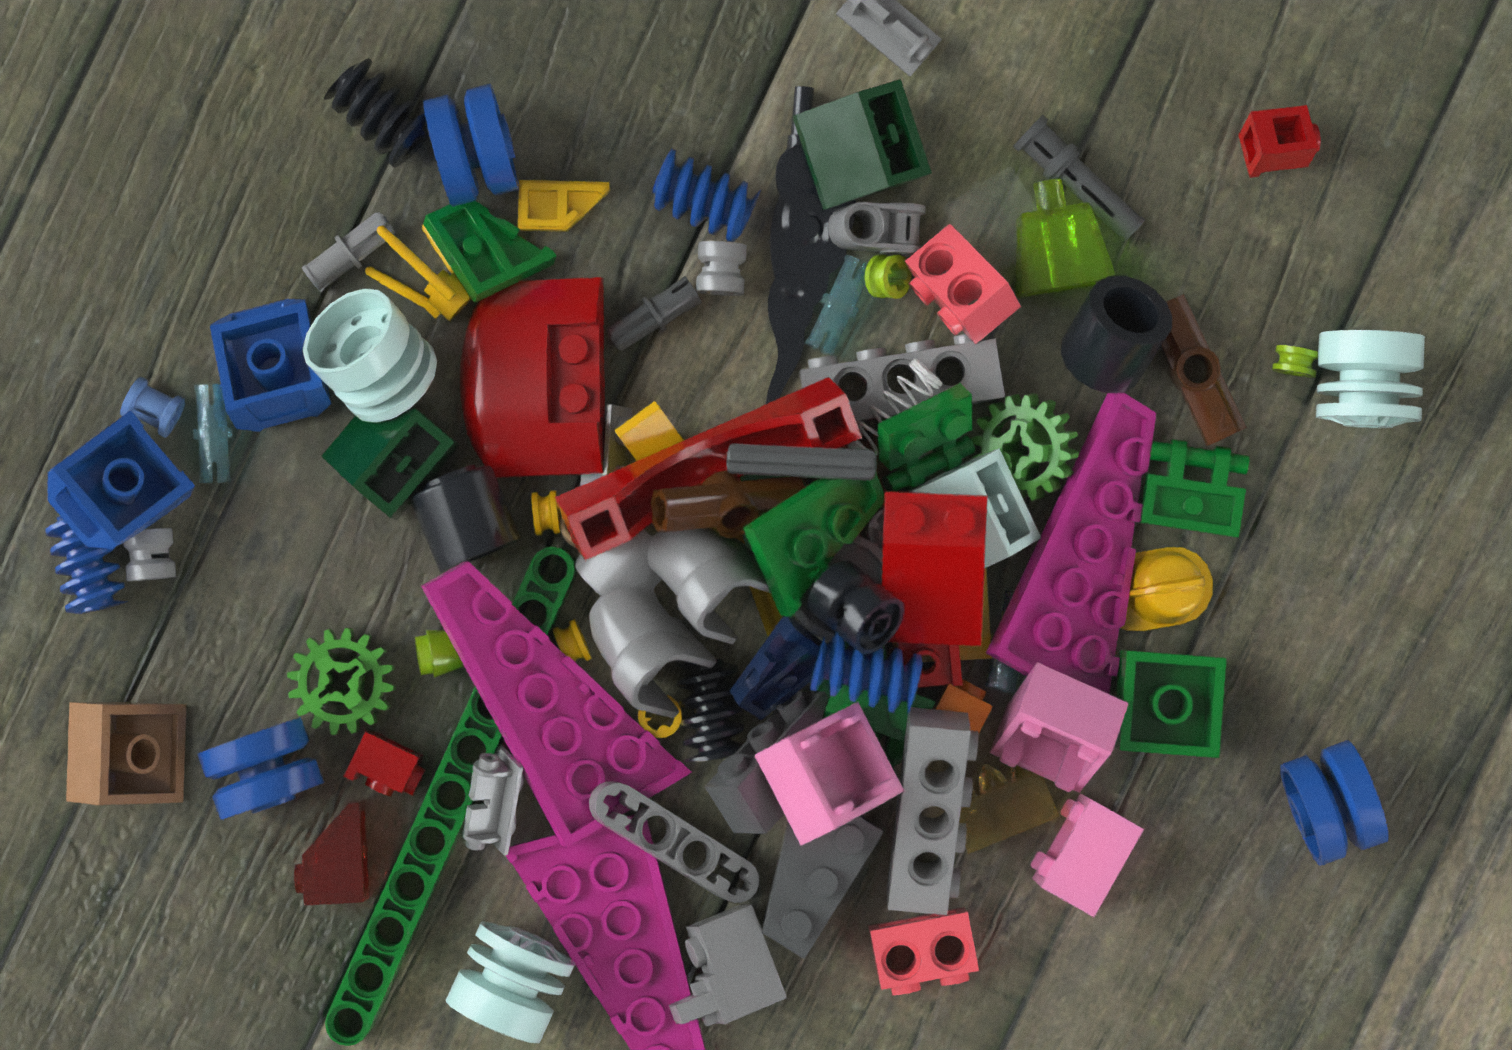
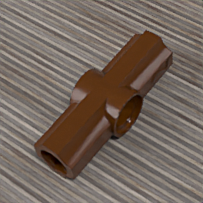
M1183 294L1167 301L1172 314V329L1160 349L1170 368L1172 383L1181 391L1206 446H1209L1247 427L1220 372L1219 359L1209 349ZM1187 358H1198L1205 364L1207 374L1202 383H1193L1184 375L1183 367Z
M726 470L709 476L702 485L654 490L650 503L653 515L652 522L658 533L716 527L720 535L735 538L745 534L743 527L804 489L805 485L800 477L742 481L738 474H731Z

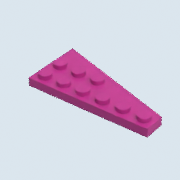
M1124 392L1107 393L1079 453V457H1077L1072 468L1073 474L1068 477L1041 534V539L1038 540L986 651L988 655L1025 676H1028L1038 662L1107 694L1110 693L1112 676H1117L1120 658L1115 657L1119 628L1124 626L1126 621L1136 549L1131 548L1135 522H1140L1143 504L1138 503L1142 474L1148 472L1157 414Z
M462 562L421 586L513 757L523 766L522 773L563 847H570L604 826L592 816L589 809L591 793L598 785L608 781L620 782L650 798L692 773L681 761L676 760L665 750L648 730H644L624 711V708L575 661L559 650L538 626L533 625L512 605V602L470 562ZM620 792L616 796L606 795L603 802L609 807L606 813L607 816L612 812L624 814L630 810L619 802Z
M635 814L628 815L626 817L632 820ZM647 819L642 827V834L648 843L654 844ZM630 823L625 827V829L628 830V831H629ZM605 826L568 848L561 845L556 834L510 845L508 855L505 856L516 869L531 897L539 905L553 927L554 933L570 958L575 962L577 969L593 994L599 999L614 1027L621 1034L630 1050H706L699 1020L695 1019L685 1024H676L669 1004L688 997L692 993L658 859Z

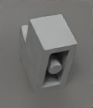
M738 905L686 927L690 937L685 941L687 953L696 968L701 967L703 973L695 976V982L690 983L692 995L669 1004L676 1024H685L702 1017L705 1026L727 1024L787 998L752 905Z

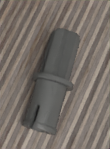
M684 276L681 280L671 285V287L649 300L647 297L642 298L644 305L610 325L606 331L614 346L618 350H624L657 328H660L662 332L667 330L665 325L686 311L700 305L702 301L687 277Z

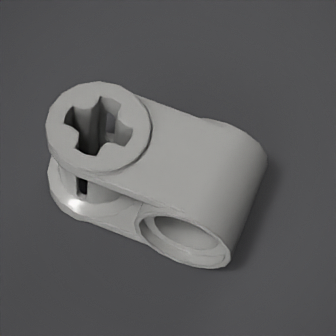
M854 203L834 211L829 218L828 234L832 242L841 249L910 257L922 247L919 245L920 216L926 213V206L914 203ZM852 214L857 215L863 222L864 230L860 238L855 237L849 229V220Z

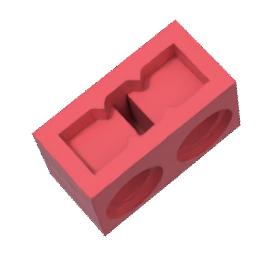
M951 224L947 225L905 260L914 277L909 282V285L915 294L927 306L934 301L941 308L937 314L954 335L963 331L975 345L1021 307L1009 283ZM978 299L975 303L968 305L973 300Z
M965 907L948 910L947 915L926 914L868 926L881 990L891 988L892 995H903L921 990L920 982L935 979L940 980L941 986L960 984L970 980L968 973L979 971L969 915ZM945 936H955L962 943V950L959 956L950 961L941 960L935 955L937 942ZM898 945L907 946L914 953L911 965L904 970L892 969L886 963L888 952Z

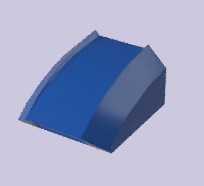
M285 299L231 313L210 324L225 409L236 429L261 432L263 429L310 416L318 417L332 404L328 385L305 362L303 346L306 334L312 325L305 299Z
M131 410L48 472V502L86 547L114 549L191 497L195 487L187 475L177 469L144 430V425Z

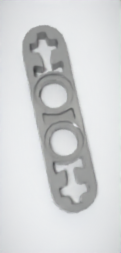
M608 781L598 785L592 791L589 799V809L592 816L600 824L717 897L733 903H743L751 899L756 893L759 886V874L748 860L632 787L620 782ZM620 792L619 802L626 808L637 812L632 820L623 814L615 812L607 816L606 813L609 807L603 802L606 795L616 796ZM640 803L643 805V807L638 811ZM658 815L666 824V833L661 841L650 844L644 839L642 827L648 818ZM630 823V827H629V831H628V830L625 829V827ZM693 841H700L706 849V859L700 867L690 869L683 861L684 848ZM720 854L723 855L721 860H719ZM717 865L732 872H738L741 868L739 877L744 881L741 889L732 887L728 892L730 882L719 874L712 873Z

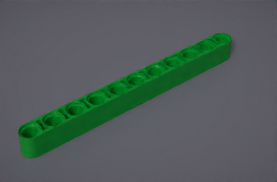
M548 547L537 552L512 603L521 613L522 607L528 601H540L547 610V618L539 628L548 637H550L577 575L574 565L575 559L572 554L565 549ZM559 555L567 563L568 570L562 581L552 584L543 578L541 565L547 557ZM474 687L327 1013L325 1021L326 1032L339 1045H356L374 1027L463 830L467 805H474L475 803L469 797L474 763L468 762L463 758L460 751L461 742L466 736H477L484 742L486 753L495 754L498 744H501L504 739L493 718L483 713L480 705L481 696L476 687ZM455 781L462 785L465 790V800L460 807H448L443 803L440 797V790L444 782ZM433 826L442 831L445 844L440 852H429L421 845L420 834L424 827ZM404 872H415L421 876L424 881V891L421 896L413 898L402 892L399 882ZM392 917L401 922L404 929L401 941L389 942L382 937L379 926L383 918ZM363 963H374L379 966L383 972L382 985L379 987L365 985L359 976L360 966ZM351 1008L359 1012L363 1020V1026L360 1031L349 1032L342 1028L339 1023V1013L342 1009Z

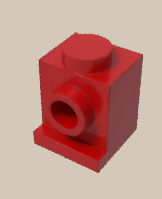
M1307 105L1251 111L1238 135L1249 178L1259 177L1262 172L1308 167L1321 145L1320 130L1316 123L1311 122Z
M897 642L898 647L894 648L902 650L903 665H906L914 653L921 656L929 655L935 660L932 667L922 668L917 688L948 684L953 686L963 685L959 645ZM888 648L889 655L894 648Z
M369 730L364 733L343 777L353 781L362 774L367 777L365 785L381 794L391 797L395 790L399 793L405 792L414 796L426 772V769L419 766L424 755L373 730Z

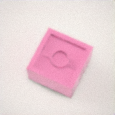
M1037 662L1007 704L990 753L1000 757V762L1011 767L1018 765L1055 782V786L1064 791L1071 792L1074 790L1080 793L1112 753L1129 703Z
M859 702L755 754L800 845L835 830L904 792Z
M1080 793L1076 801L1067 799L1060 810V814L1066 817L1047 853L1038 851L1034 856L1031 867L1036 872L1032 879L1043 889L1095 917L1144 829Z

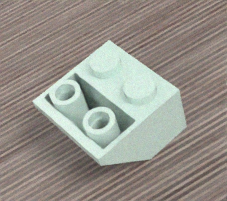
M1000 448L962 462L960 466L944 472L909 491L988 495L985 568L1010 557L1041 539Z

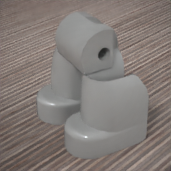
M652 522L632 540L588 560H584L580 554L574 562L576 570L582 578L600 595V598L592 606L589 614L590 629L598 650L612 668L614 685L636 709L675 718L679 710L654 682L653 678L666 663L673 660H684L712 668L717 661L680 619L671 617L663 608L654 593L655 586L662 579L677 595L680 612L700 634L729 644H733L737 640V636L714 611L718 604L733 588L740 585L751 586L770 593L754 553L736 537L728 538L720 535L716 527L658 533Z

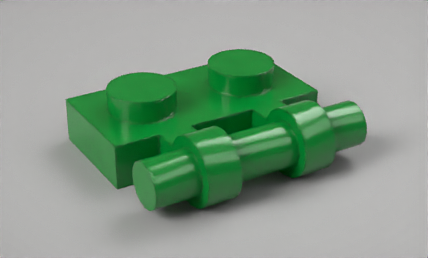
M961 383L877 424L879 460L890 471L896 468V471L884 476L882 479L887 491H900L904 488L911 491L924 484L926 477L941 469L947 472L960 466L963 458L975 452L972 440L966 435L961 437L972 430V394ZM933 450V452H931V453H929V454H927V455H925V456L919 458V457L922 456L923 454H925V453H927V452Z
M1172 439L1170 443L1152 441L1150 460L1166 462L1167 472L1166 476L1146 474L1142 499L1143 507L1139 523L1239 538L1246 489L1227 486L1229 472L1247 474L1250 461L1249 455L1231 453V448L1215 446L1214 450L1187 446V441ZM1185 465L1210 469V482L1183 479Z

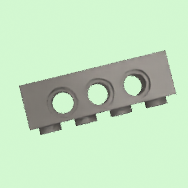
M966 334L954 336V345L935 348L934 340L918 341L905 344L906 353L889 356L886 355L885 348L856 352L858 361L838 364L837 355L808 360V369H802L799 372L801 388L827 377L837 385L847 375L860 377L866 386L865 396L858 401H849L855 420L861 422L877 420L871 413L869 406H875L890 417L897 414L884 397L883 391H888L907 404L915 406L907 393H896L888 386L887 374L893 368L903 367L908 369L914 377V384L930 393L917 373L909 367V363L913 361V358L918 359L935 376L936 366L940 361L950 359L957 362L962 369L960 383L972 394V405L1000 401L1005 398L996 338L982 339L975 345ZM943 384L942 386H939V389H935L931 386L933 390V396L953 386H947ZM914 388L910 391L918 404L933 397L924 395ZM890 397L900 412L908 409ZM877 413V415L881 418V420H882V419H887V418L883 417L882 415H880L879 413Z
M911 707L907 715L900 783L904 792L900 793L897 798L887 881L888 910L947 915L949 898H958L961 870L953 868L955 852L964 853L966 843V823H959L961 807H970L972 796V777H965L967 761H976L978 749V731L970 730L968 713ZM935 760H945L951 764L947 770L942 772H933L926 768L930 762ZM930 806H937L945 810L942 815L935 818H929L921 814L925 808ZM924 852H932L939 856L930 863H922L915 859Z

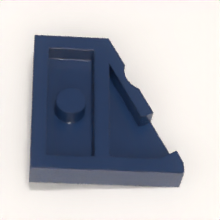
M784 616L731 688L730 692L737 704L758 719H764L776 709L777 705L783 704L811 682L822 641L790 617Z

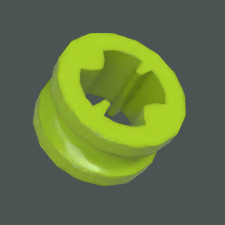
M878 254L869 260L864 277L867 290L873 297L899 299L908 292L912 273L905 263L906 258L896 254L890 256Z
M1288 345L1276 346L1275 352L1279 354V361L1273 363V371L1297 377H1316L1317 371L1313 369L1312 364L1315 360H1318L1317 351Z

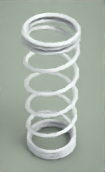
M913 358V361L909 363V367L917 373L930 393L902 376H897V381L914 405H917L916 399L903 382L927 396H933L931 386L939 389V386H942L943 383L918 359ZM883 391L884 397L897 414L900 411L890 397L907 408L912 407L892 393ZM869 406L871 413L879 423L882 420L877 413L887 419L890 418L889 415L875 406ZM856 420L859 430L871 444L876 455H878L876 445L862 427L878 436V432L863 422ZM858 440L847 444L853 450H868Z

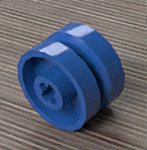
M491 83L466 90L464 105L468 122L462 123L457 105L450 96L444 95L423 101L434 155L446 195L452 207L477 200L479 194L475 172L477 168H481L486 186L495 196L519 190L513 158H516L505 114L500 113Z
M301 717L197 754L206 778L215 780L235 772L238 773L239 782L218 789L212 796L220 820L251 810L252 814L295 799V793L324 783L316 759L306 757L287 765L284 763L283 755L300 750L309 742Z
M1349 740L1322 749L1320 756L1321 770L1307 755L1280 765L1282 783L1291 813L1309 852L1319 866L1346 857L1348 849L1347 837L1360 850H1366L1388 841L1386 819L1375 786L1361 756Z

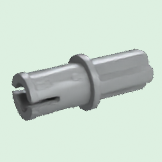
M376 212L343 238L339 235L334 237L336 240L335 244L301 268L314 286L322 293L327 286L352 267L356 266L358 269L362 267L360 261L386 242L377 233L379 226H385L393 235L395 231L385 216L380 212Z

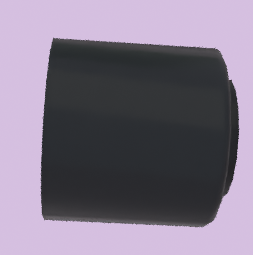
M1108 276L1097 281L1062 338L1061 356L1066 368L1078 381L1100 392L1123 393L1134 388L1172 329V314L1168 304L1155 289L1141 280L1127 276Z
M473 464L440 476L422 485V491L410 499L440 573L446 572L462 562H473L522 539L494 470L489 465L476 468V465Z

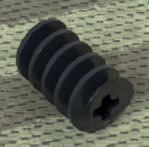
M367 58L348 68L331 85L324 96V100L334 98L332 108L338 114L348 111L346 122L351 127H358L363 124L360 135L366 141L377 138L374 149L379 154H386L392 151L388 162L393 168H396L414 155L429 137V132L426 133L423 130L426 124L425 112L413 119L410 118L409 114L415 102L409 99L397 105L395 100L401 89L396 85L383 91L381 86L387 75L382 71L369 78L367 73L373 62Z
M723 658L716 659L717 662L712 668L691 662L675 663L676 668L690 671L689 676L677 681V686L692 691L691 696L679 701V706L694 710V715L682 720L681 726L696 730L695 735L683 740V746L697 749L698 754L685 760V762L725 759L734 755L744 744L731 740V737L744 731V724L729 720V717L741 712L742 707L737 703L727 701V698L732 696L730 690L735 683L725 681L726 677L738 672V665L724 662Z

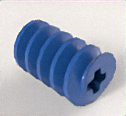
M671 148L652 189V194H655V209L662 211L672 201L673 218L680 219L690 209L691 226L698 227L708 217L709 234L716 235L724 226H727L726 240L727 242H735L743 233L751 217L761 189L752 199L747 198L748 182L744 180L734 191L729 190L730 174L726 172L714 183L711 181L712 166L708 164L696 175L693 173L694 158L691 156L680 167L676 166V150Z
M57 517V521L47 527L45 533L48 537L62 538L60 542L50 548L51 555L67 557L64 562L55 567L56 574L72 577V579L60 586V592L77 596V598L65 605V611L72 614H85L129 602L113 599V595L125 587L124 582L109 581L108 579L109 575L120 568L119 563L105 562L103 560V557L114 549L86 547L62 517Z
M836 632L828 644L825 643V636L823 638L810 688L813 691H817L826 679L829 680L831 696L836 697L844 685H848L849 700L855 702L863 690L868 691L870 707H875L884 695L888 699L889 712L894 713L901 702L905 701L907 702V711L909 713L922 670V657L914 653L906 665H903L901 649L894 648L886 660H884L883 647L870 654H862L851 644L845 649L844 639Z

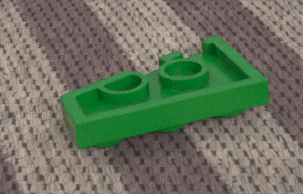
M875 474L872 480L819 478L743 527L780 615L790 618L802 605L799 599L813 582L815 583L822 573L829 568L827 564L844 543L851 544L885 502V494L877 474Z

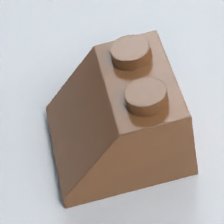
M69 702L66 801L93 805L184 802L186 704Z

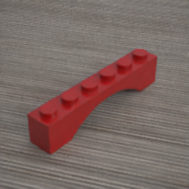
M827 377L554 498L572 541L584 560H588L632 540L652 523L653 515L650 503L654 490L702 485L709 476L720 471H728L726 456L728 448L732 444L838 449L862 437L846 393Z

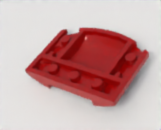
M602 277L519 281L478 301L466 328L462 346L460 398L463 418L471 445L482 463L493 468L497 478L603 474L605 377L604 279Z

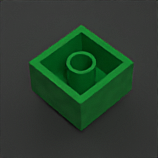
M1120 650L1116 698L1129 704L1114 749L1219 758L1227 658Z

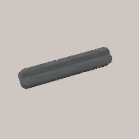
M732 444L729 446L726 456L727 470L731 474L872 480L877 469L876 453L872 450Z

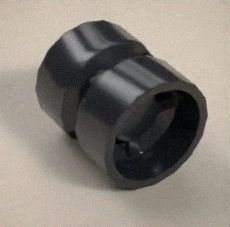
M840 561L824 571L815 582L808 600L809 611L832 630H837L838 635L862 654L875 652L888 643L902 623L905 612L904 605L898 598L880 584H875L868 574L851 561Z

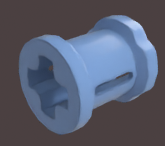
M139 377L129 389L123 401L120 415L124 416L131 410L139 420L157 428L158 435L166 438L180 419L185 406V399L180 396L172 398L148 386L149 381Z

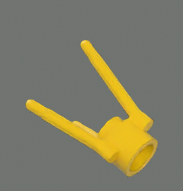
M422 225L423 232L451 275L444 269L439 274H436L385 226H379L377 233L429 282L424 292L430 298L425 297L371 266L366 267V275L423 307L435 319L442 314L448 321H451L469 303L471 298L425 226Z

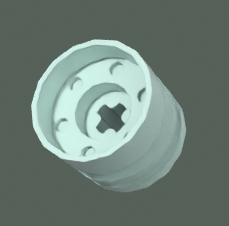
M361 289L353 291L330 303L315 318L306 334L303 346L306 364L326 385L334 390L335 395L362 421L378 423L393 419L407 411L426 393L435 377L437 358L434 348L421 337L416 328L407 322L404 314L389 297L379 290Z
M1379 330L1321 332L1318 345V366L1340 372V381L1325 382L1317 385V393L1339 396V403L1317 404L1316 418L1331 420L1346 427L1393 428L1400 424L1421 421L1422 408L1399 405V398L1421 397L1423 388L1401 383L1400 373L1415 372L1423 369L1425 336L1408 332Z
M482 921L475 935L493 948L472 944L467 953L477 963L485 967L484 971L460 969L446 1002L462 1015L494 1031L529 1043H540L554 1010L536 996L538 992L561 995L565 985L549 973L569 977L575 962L555 949L550 942L535 934L514 926H501Z

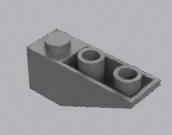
M798 691L783 704L777 705V709L764 723L757 725L748 733V740L734 755L729 756L720 763L717 769L718 773L706 784L707 792L733 833L767 834L784 815L755 754L821 721L828 699L825 692Z

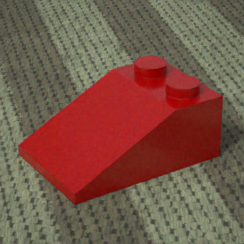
M885 492L882 586L903 603L905 611L902 623L889 642L981 646L988 495Z

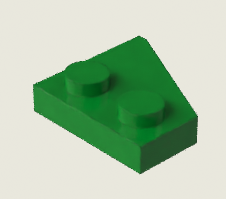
M477 201L454 207L449 204L427 214L423 223L473 303L554 265L557 257L554 251L547 246L541 250L519 236V228L505 219L492 216L488 208Z

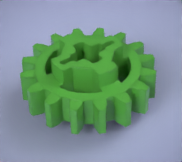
M1035 393L1024 395L1023 400L1019 394L1005 397V405L1002 402L989 405L988 408L992 417H981L976 422L984 430L983 435L971 437L972 442L975 445L981 446L982 453L975 455L973 458L1000 448L1022 498L1025 499L1028 494L1031 501L1043 498L1045 490L1049 493L1058 491L1061 488L1058 478L1064 479L1073 474L1072 469L1065 464L1066 460L1079 457L1078 451L1068 447V441L1078 437L1077 431L1066 432L1063 427L1070 418L1069 414L1065 413L1055 416L1053 411L1056 402L1054 400H1047L1039 405L1038 394ZM1016 415V419L1011 420L1010 429L1006 433H1001L1000 431L1004 424ZM1021 440L1022 445L1029 447V455L1027 449L1020 447ZM1045 461L1050 462L1046 470L1039 477L1033 479L1034 474L1039 472V465Z
M345 628L341 639L337 640L334 631L328 629L324 630L325 643L321 644L315 638H309L306 640V643L311 652L308 655L299 652L294 654L293 658L301 664L300 671L287 672L288 678L298 681V688L290 691L288 696L289 698H302L304 704L296 712L299 716L310 712L315 715L312 720V728L318 729L327 721L330 722V734L337 735L341 731L342 724L346 723L351 734H354L360 730V719H363L369 725H374L378 721L373 710L375 708L388 710L391 706L382 696L384 692L396 690V685L385 682V675L394 671L395 666L381 664L379 659L386 653L385 647H380L373 651L368 648L372 639L371 635L364 634L357 642L354 641L353 629ZM347 648L359 653L360 656L351 662L342 661L331 650ZM315 664L316 668L320 671L318 687L311 691L310 675ZM359 667L347 683L351 689L349 693L343 689L329 692L325 695L336 681V677L333 674L335 670L339 673L356 670ZM372 671L374 687L369 698L364 692L365 676ZM332 701L342 702L353 713L335 714L323 707Z

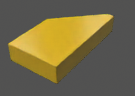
M519 180L518 228L520 231L568 232L610 192V182Z

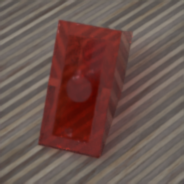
M365 800L350 802L304 852L302 864H295V890L297 894L303 893L304 905L361 903L370 898Z

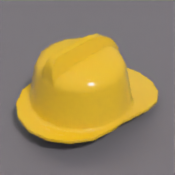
M1166 547L1135 553L1125 625L1120 628L1126 631H1146L1181 625L1196 619L1207 609L1213 595V578L1208 565L1198 554L1181 547Z

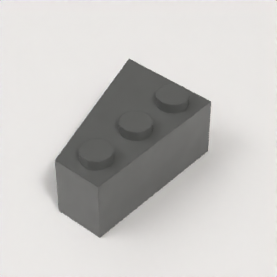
M860 815L835 830L800 845L789 821H787L762 923V933L805 959L884 832L882 828Z

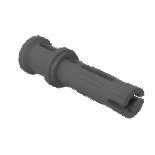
M1042 114L1013 147L1017 151L1024 150L1044 169L1043 176L1048 180L1051 179L1054 182L1058 179L1090 211L1116 233L1124 243L1142 225L1145 219L1142 216L1140 217L1077 157L1080 154L1077 151L1078 147L1074 143L1066 144L1046 125L1048 119Z

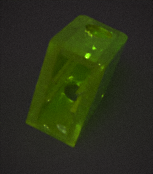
M1051 179L1034 183L1033 189L1037 211L1022 213L1016 219L1017 299L1094 286L1097 281L1103 278L1115 276L1111 259L1090 203L1085 202L1066 206L1062 179Z

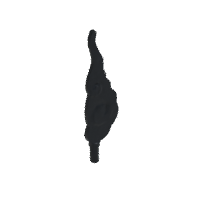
M795 86L792 116L813 108L814 88ZM793 117L791 135H788L787 148L780 156L775 172L776 187L780 196L774 210L770 230V254L775 279L768 295V316L777 344L778 358L767 391L766 404L780 398L787 381L802 355L805 329L812 319L814 306L822 300L827 291L829 275L838 269L845 259L847 250L836 246L829 237L827 227L829 218L839 208L856 203L855 200L823 210ZM852 214L849 220L850 230L855 221V214Z

